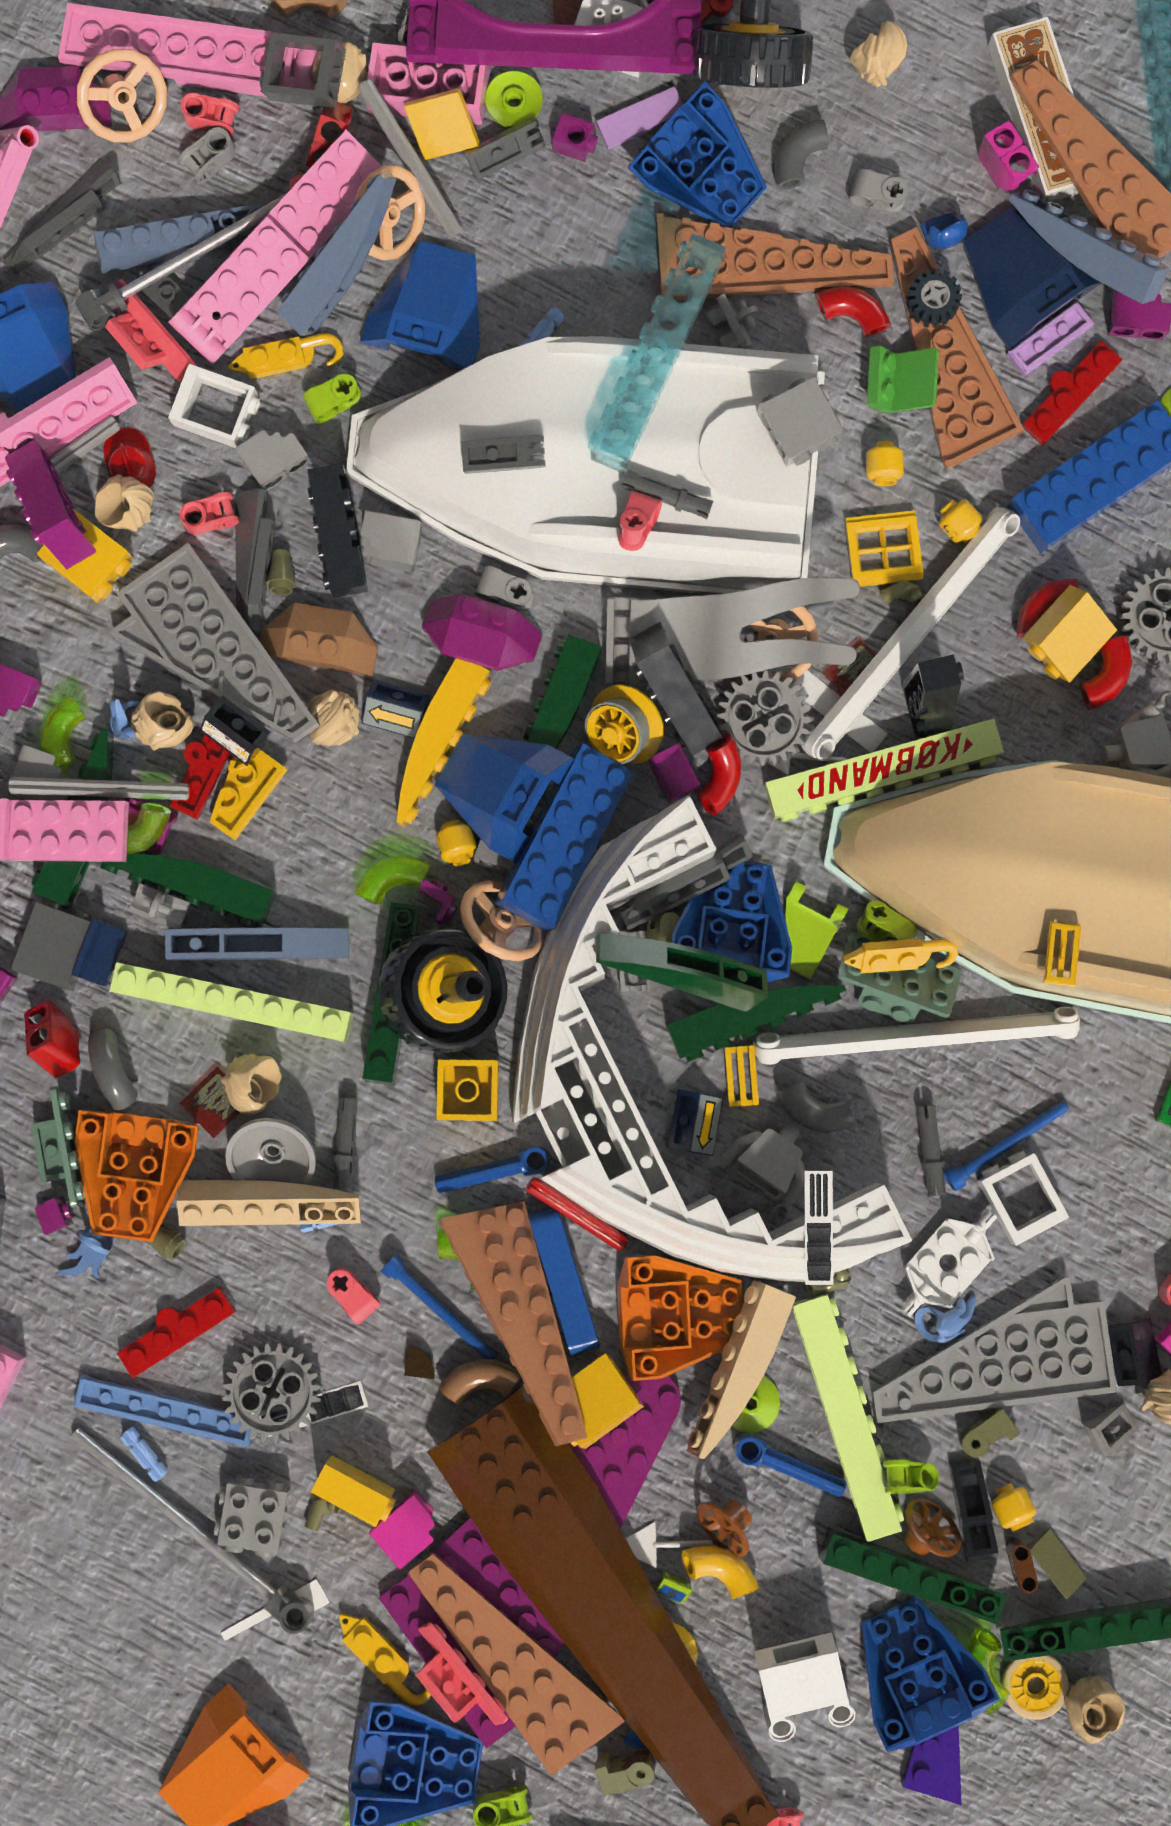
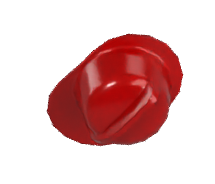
M120 428L119 431L106 439L103 447L110 478L118 474L123 477L131 476L150 488L156 477V469L149 444L145 436L138 430Z

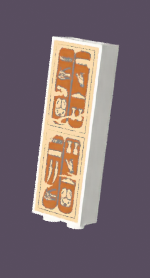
M1048 17L1042 19L1030 18L1015 27L1003 26L992 33L988 49L1014 127L1039 165L1037 174H1030L1035 191L1040 195L1039 199L1045 202H1054L1078 195L1077 189L1010 80L1013 73L1037 60L1074 96Z

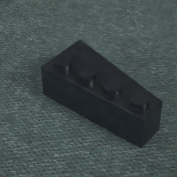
M340 463L307 469L311 487H308L310 504L314 505L316 515L312 516L315 533H320L321 544H317L320 561H325L327 572L322 573L325 590L330 589L334 598L368 592L350 483L344 465Z
M954 654L918 662L902 684L915 740L951 730L961 687L960 680L964 679L962 665L960 662L955 661Z

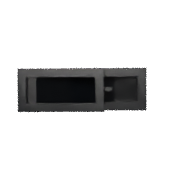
M980 1459L950 1464L952 1487L966 1563L997 1558L999 1551L992 1524L993 1515Z

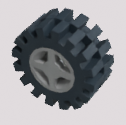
M930 269L925 270L923 275L919 274L916 276L915 281L910 286L906 302L907 308L910 307L909 315L911 317L915 315V322L918 324L920 321L925 322L924 327H929V324H933V328H937L940 323L944 326L948 323L949 319H953L962 299V294H960L961 286L960 284H955L957 279L954 276L951 279L948 277L949 272L947 271L940 274V269H934L933 273H930Z

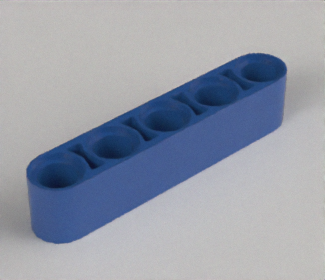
M551 1207L528 1214L571 1356L600 1348L559 1212Z

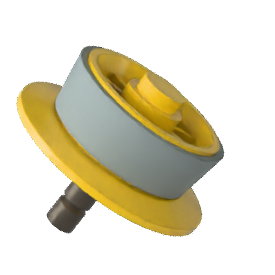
M612 685L602 690L595 697L585 721V733L591 748L619 764L645 762L657 753L662 744L664 729L657 707L645 693L629 685Z

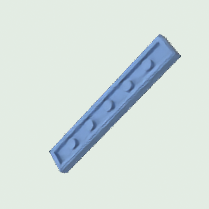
M85 1375L80 1376L73 1404L75 1407L245 1447H250L252 1440L249 1439L251 1430L247 1429L241 1434L239 1429L242 1423L231 1424L230 1422L235 1417V1413H225V1408Z

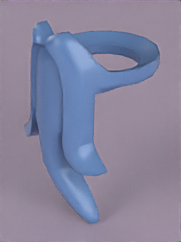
M118 698L110 702V730L114 732L116 738L127 739L136 737L133 729L127 726L128 721L125 711L131 707H138L139 701H129L122 706Z
M91 1229L87 1231L79 1230L76 1236L82 1243L75 1253L66 1254V1256L70 1259H79L81 1256L82 1258L76 1267L61 1270L57 1276L82 1274L92 1265V1275L100 1278L99 1267L109 1254L113 1246L114 1237L92 1234Z
M975 1294L970 1295L966 1304L963 1299L959 1298L956 1307L946 1313L932 1306H924L918 1309L915 1314V1324L919 1333L925 1339L938 1343L948 1342L958 1335L960 1337L965 1336L967 1331L963 1327L970 1321L974 1312ZM926 1312L932 1313L937 1317L936 1330L938 1334L932 1333L926 1328L923 1320Z

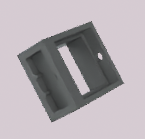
M271 32L269 42L265 46L266 62L264 72L260 76V92L272 101L336 108L346 49L336 39ZM285 47L322 51L316 90L279 86Z

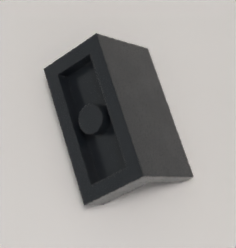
M1151 1317L1132 1323L1108 1325L1112 1359L1118 1386L1145 1385L1162 1375Z

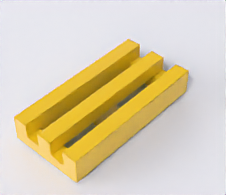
M1050 921L1043 984L1068 985V987L1073 988L1076 986L1081 925ZM1056 929H1059L1061 934L1056 976H1051ZM1068 931H1073L1069 978H1064Z
M755 1046L725 1047L729 1107L759 1105ZM743 1052H748L752 1100H747ZM731 1053H737L740 1100L735 1101Z

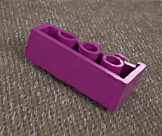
M34 439L7 455L5 460L9 469L6 470V474L13 485L17 486L14 493L19 502L25 506L22 513L29 524L33 525L30 532L38 545L44 544L66 570L96 553L97 551L93 543L84 535L87 531L73 511L75 507L62 488L64 485L50 457Z

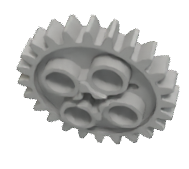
M1166 568L1162 576L1156 569L1151 573V578L1144 574L1140 578L1141 583L1135 581L1131 585L1134 592L1127 591L1124 595L1130 602H1123L1120 605V608L1126 610L1127 613L1120 615L1119 620L1127 621V624L1121 628V631H1130L1131 635L1127 638L1128 641L1135 640L1137 643L1133 649L1134 652L1143 648L1145 650L1143 654L1144 659L1150 654H1154V663H1158L1164 656L1166 664H1170L1171 639L1168 636V631L1171 630V620L1167 621L1165 619L1167 615L1165 612L1171 613V570ZM1161 590L1165 592L1168 596V601L1165 603L1159 601L1156 597V591ZM1145 603H1149L1152 608L1146 607ZM1143 616H1149L1153 619V628L1146 627L1143 624Z
M770 669L764 670L763 677H761L760 672L752 673V679L748 675L741 676L743 684L733 681L731 684L735 691L726 690L724 692L729 701L719 702V705L725 708L726 711L717 714V717L725 719V723L720 725L719 728L727 730L732 735L737 748L741 749L739 752L740 757L742 758L749 754L750 764L754 763L759 757L761 766L767 764L768 758H770L773 765L778 764L779 755L784 761L789 760L788 750L795 755L799 753L800 750L796 743L800 745L807 743L802 734L812 733V730L805 725L814 721L813 717L806 715V712L811 710L813 705H804L803 702L809 697V694L800 695L798 693L802 684L793 687L791 686L792 676L782 680V671H778L772 677ZM767 690L776 692L778 696L776 705H771L766 701ZM742 703L748 704L751 707L752 715L750 718H745L741 715L740 706ZM784 704L789 706L787 710L773 716L768 721H764L747 731L743 730L744 725L763 716V714L773 711ZM781 716L790 719L792 724L790 731L781 729L779 725ZM755 730H761L765 734L766 741L763 745L756 743L754 740Z
M267 1343L263 1353L255 1346L253 1347V1357L242 1353L245 1362L240 1364L234 1361L233 1364L237 1372H227L226 1374L233 1381L232 1384H223V1388L230 1390V1395L222 1397V1400L231 1402V1406L224 1411L225 1413H235V1417L230 1423L236 1424L241 1422L242 1425L239 1429L241 1434L247 1429L251 1430L249 1438L251 1440L258 1433L261 1434L262 1443H266L269 1435H272L274 1443H278L279 1434H283L287 1440H290V1430L293 1429L298 1434H301L299 1424L303 1422L310 1425L311 1423L306 1417L307 1414H317V1411L311 1405L312 1403L321 1402L320 1398L313 1396V1392L320 1390L321 1386L313 1385L312 1381L319 1375L318 1373H308L313 1366L311 1362L305 1365L301 1364L305 1356L303 1353L296 1358L293 1357V1347H290L285 1354L283 1353L282 1344H278L276 1350L272 1351ZM261 1365H270L273 1370L272 1377L265 1382L258 1380L256 1375L257 1369ZM280 1368H284L285 1372L276 1388L280 1396L278 1399H271L265 1417L260 1419L259 1414L268 1398L264 1391L266 1387L269 1389L273 1387ZM289 1377H297L300 1380V1389L294 1394L287 1393L284 1389V1382ZM249 1393H256L260 1398L259 1406L254 1410H248L244 1406V1398ZM277 1405H284L288 1412L287 1418L282 1422H275L271 1417L272 1409Z

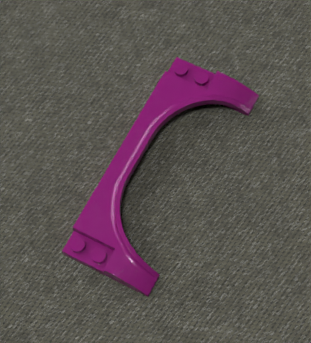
M409 0L407 62L692 74L696 67L692 58L694 50L692 40L694 29L700 25L701 0H654L647 7L628 18L609 24L591 26L506 21L481 12L465 0Z

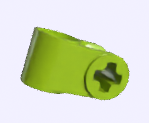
M343 373L323 384L308 389L302 397L315 423L318 424L329 421L337 414L357 405L361 399V390L353 376ZM348 387L350 393L345 395L343 388Z
M877 900L867 904L865 915L861 916L856 924L858 932L872 942L914 939L917 934V928L912 921L904 918L885 903ZM881 910L880 915L878 916V918H876L875 916L877 912ZM870 922H872V925L868 930L867 926Z
M910 1460L883 1461V1467L887 1471L888 1487L885 1488L886 1494H912L933 1491L939 1484L938 1471L931 1463L910 1462Z
M513 1786L502 1791L479 1796L473 1804V1821L475 1825L517 1826L530 1822L533 1819V1814L528 1810L526 1800L527 1786ZM515 1801H517L519 1810L516 1809ZM488 1806L495 1811L494 1815L489 1818H483L478 1813L481 1808Z

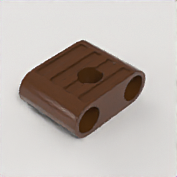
M1018 1538L1009 1539L1006 1544V1551L1013 1579L1022 1591L1028 1594L1034 1593L1038 1588V1580L1030 1549Z

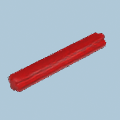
M533 1177L527 1184V1192L618 1251H623L628 1245L629 1238L545 1182Z

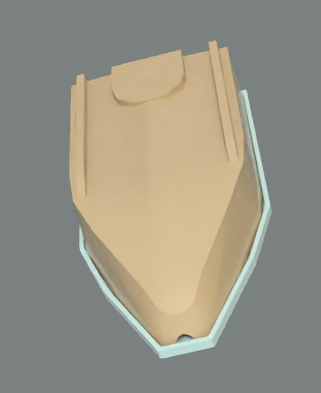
M1051 760L960 772L834 807L823 867L867 901H881L904 918L912 921L917 928V939L921 941L939 939L950 941L958 948L956 963L1010 993L1171 1024V778L1110 766ZM1050 921L1081 925L1076 986L1074 988L1068 987V985L1043 984ZM1056 929L1051 976H1056L1061 934L1059 929ZM1068 931L1064 978H1069L1073 931ZM948 951L939 952L946 957L949 955Z

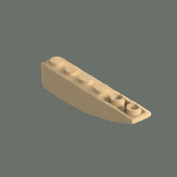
M183 1180L177 1197L179 1226L361 1223L360 1196L358 1194L306 1184L263 1180Z
M755 1280L747 1288L742 1310L733 1323V1333L729 1343L723 1348L722 1361L718 1371L714 1373L711 1379L710 1392L700 1407L699 1420L695 1429L689 1435L687 1452L698 1458L705 1459L744 1410L761 1382L776 1351L795 1302V1296Z

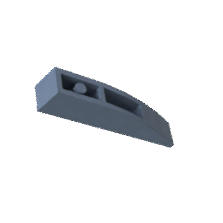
M379 174L368 182L366 186L368 190L362 198L357 199L351 205L348 217L333 229V237L327 244L319 248L312 265L301 272L298 277L299 282L295 288L283 296V304L277 312L300 336L314 335L346 294L364 265L388 209L396 181L392 174Z
M1024 189L1021 192L1011 193L1009 200L1025 220L1050 246L1069 262L1092 278L1140 304L1155 301L1169 270V267L1161 263V258L1150 253L1143 254L1137 251V246L1129 241H1118L1111 237L1112 233L1109 230L1101 227L1094 228L1088 225V220L1076 214L1069 215L1063 211V206L1039 199L1040 195L1035 191Z
M267 203L94 232L95 250L101 273L167 262L262 208ZM257 225L211 251L241 243Z
M349 928L165 929V959L169 961L349 958Z

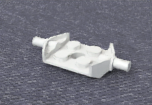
M987 1209L977 1223L973 1222L972 1224L946 1218L904 1266L907 1280L913 1291L911 1295L913 1296L901 1310L909 1317L924 1303L952 1309V1304L990 1261H994L995 1258L985 1235L986 1230L997 1219L990 1210ZM945 1254H951L955 1258V1266L950 1271H943L939 1264L940 1258Z

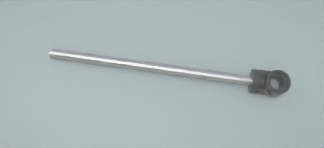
M283 196L120 289H117L112 282L107 285L109 291L105 294L100 289H91L81 294L75 303L89 329L97 331L105 328L108 320L115 317L114 309L119 307L122 312L128 309L124 300L257 225Z
M80 1428L72 1434L71 1438L267 1598L269 1601L264 1609L280 1622L281 1627L286 1632L298 1634L307 1628L314 1617V1608L308 1599L299 1597L284 1584L278 1590H275L231 1552L224 1550L223 1546L217 1545L218 1542ZM290 1610H301L304 1620L301 1622L294 1621L290 1616Z

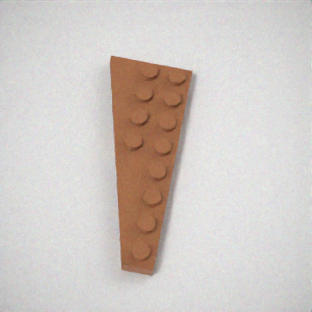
M1037 60L1013 73L1010 77L1012 84L1098 226L1109 230L1112 233L1111 237L1118 241L1125 240L1137 246L1136 250L1143 254L1150 253L1161 258L1170 253L1171 193Z
M663 213L656 215L662 301L717 298L722 294H725L726 297L819 292L840 286L870 289L887 288L894 285L892 255L862 249L858 251L837 247L838 245L828 243V245L811 243L809 240L802 238L795 240L784 238L779 234L741 228L739 230L723 227L719 223L711 222L706 224L691 221V218L683 217V219L667 217Z
M915 227L891 239L890 247L915 350L928 348L939 350L936 405L929 407L943 466L945 470H948L1021 434L1024 428L960 307L952 320L949 319L948 323L944 326L940 323L937 328H933V324H929V327H924L925 322L920 321L918 324L915 322L916 316L913 315L911 317L909 315L910 307L907 308L906 302L912 282L915 281L917 275H923L925 270L930 269V273H933L934 269H939L920 231Z
M525 1201L441 1218L438 1221L439 1226L445 1231L451 1243L450 1247L453 1253L457 1254L465 1269L464 1274L467 1280L471 1281L487 1318L497 1337L505 1345L512 1365L516 1366L525 1383L523 1386L527 1394L530 1393L540 1412L539 1416L554 1445L559 1446L584 1440L587 1438Z
M431 1553L408 1571L413 1581L494 1696L503 1704L506 1713L551 1776L625 1722L620 1713L604 1701L603 1697L590 1689L581 1681V1678L561 1664L552 1653L524 1629H521L511 1621L502 1610H499L489 1602L480 1591L475 1590L460 1577L459 1573L437 1554Z

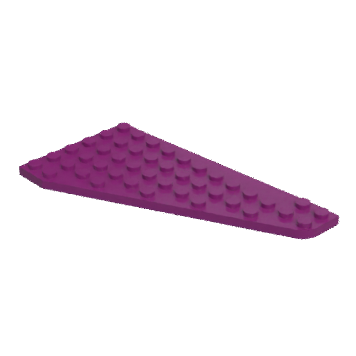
M627 1372L624 1377L644 1407L586 1449L580 1448L578 1444L574 1447L569 1443L597 1485L620 1529L680 1410V1392L670 1375L662 1379L631 1381ZM469 1518L433 1552L459 1573L460 1577L475 1590L480 1591L496 1608L502 1610L518 1627L524 1629L557 1657L564 1642L499 1561L472 1519ZM409 1574L379 1596L382 1604L425 1664L436 1652L418 1629L423 1624L430 1622L433 1625H438L447 1636L445 1640L452 1649L455 1648L462 1653L466 1659L465 1665L471 1673L475 1672L480 1676ZM485 1683L486 1687L484 1689L488 1692V1694L491 1697H495L492 1691ZM477 1703L463 1716L486 1749L516 1727L506 1711H504V1714L508 1717V1720L504 1724L494 1725Z

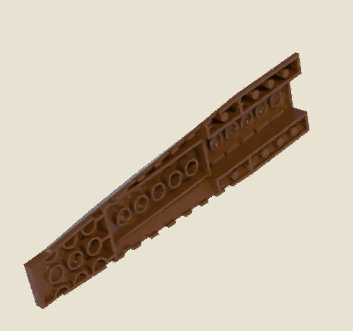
M524 1386L512 1392L500 1404L456 1434H451L429 1449L427 1453L493 1553L705 1823L710 1826H765L777 1818V1811L761 1789L759 1778L728 1722L725 1720L701 1673L694 1664L654 1588H652L643 1568L631 1550L628 1541L615 1521L597 1485L569 1443L559 1446L554 1445L539 1416L540 1412L530 1393L527 1394Z

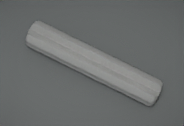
M106 417L50 457L57 473L59 474L119 431L120 426L114 417Z

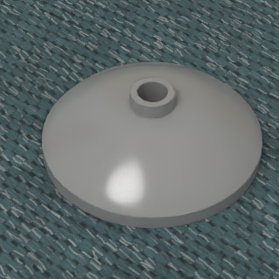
M274 1118L252 1120L239 1127L231 1136L225 1155L228 1171L234 1180L278 1181L307 1185L312 1179L316 1167L315 1149L308 1136L295 1125ZM270 1146L277 1147L278 1149H272Z

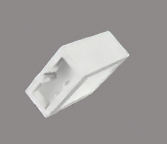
M188 364L168 418L174 427L236 448L241 444V441L245 442L250 432V425L248 423L251 415H256L259 409L260 398H258L259 395L254 386ZM202 383L245 398L232 435L188 420Z
M1024 1150L1008 1157L1010 1163L1000 1168L998 1164H995L981 1172L983 1177L977 1180L1009 1242L1015 1246L1069 1218L1037 1156L1031 1152L1026 1154ZM1030 1165L1052 1209L1015 1228L992 1184Z

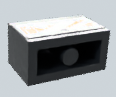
M223 695L204 716L199 730L246 766L265 746L271 732Z

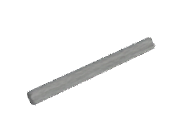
M370 79L363 81L358 86V90L407 170L412 172L417 179L421 193L450 238L458 236L463 231L459 221L373 81Z
M11 777L8 783L9 792L12 794L187 800L189 798V785L186 783Z

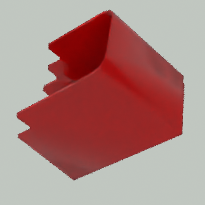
M337 102L336 108H322L306 162L307 167H311L316 162V160H313V155L317 150H327L333 143L323 138L321 134L323 124L332 121L340 126L342 132L344 130L348 131L353 116L352 107Z
M50 999L25 1011L27 1055L55 1079L77 1068L80 1064L79 1033L73 1027L70 1018ZM40 1014L44 1018L35 1024L29 1017ZM41 1028L47 1030L45 1040L40 1037L39 1029Z

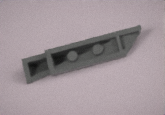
M97 160L3 256V260L15 275L19 274L105 210L99 199L121 184L114 170L104 160Z
M260 488L240 491L235 494V516H238L240 521L235 525L236 610L255 636H260L267 592L266 581L271 565L276 525L273 520L266 519L269 496L265 489Z
M741 833L735 835L717 847L712 858L638 894L633 904L620 912L627 929L630 930L730 880L731 878L727 870L753 857L744 836Z

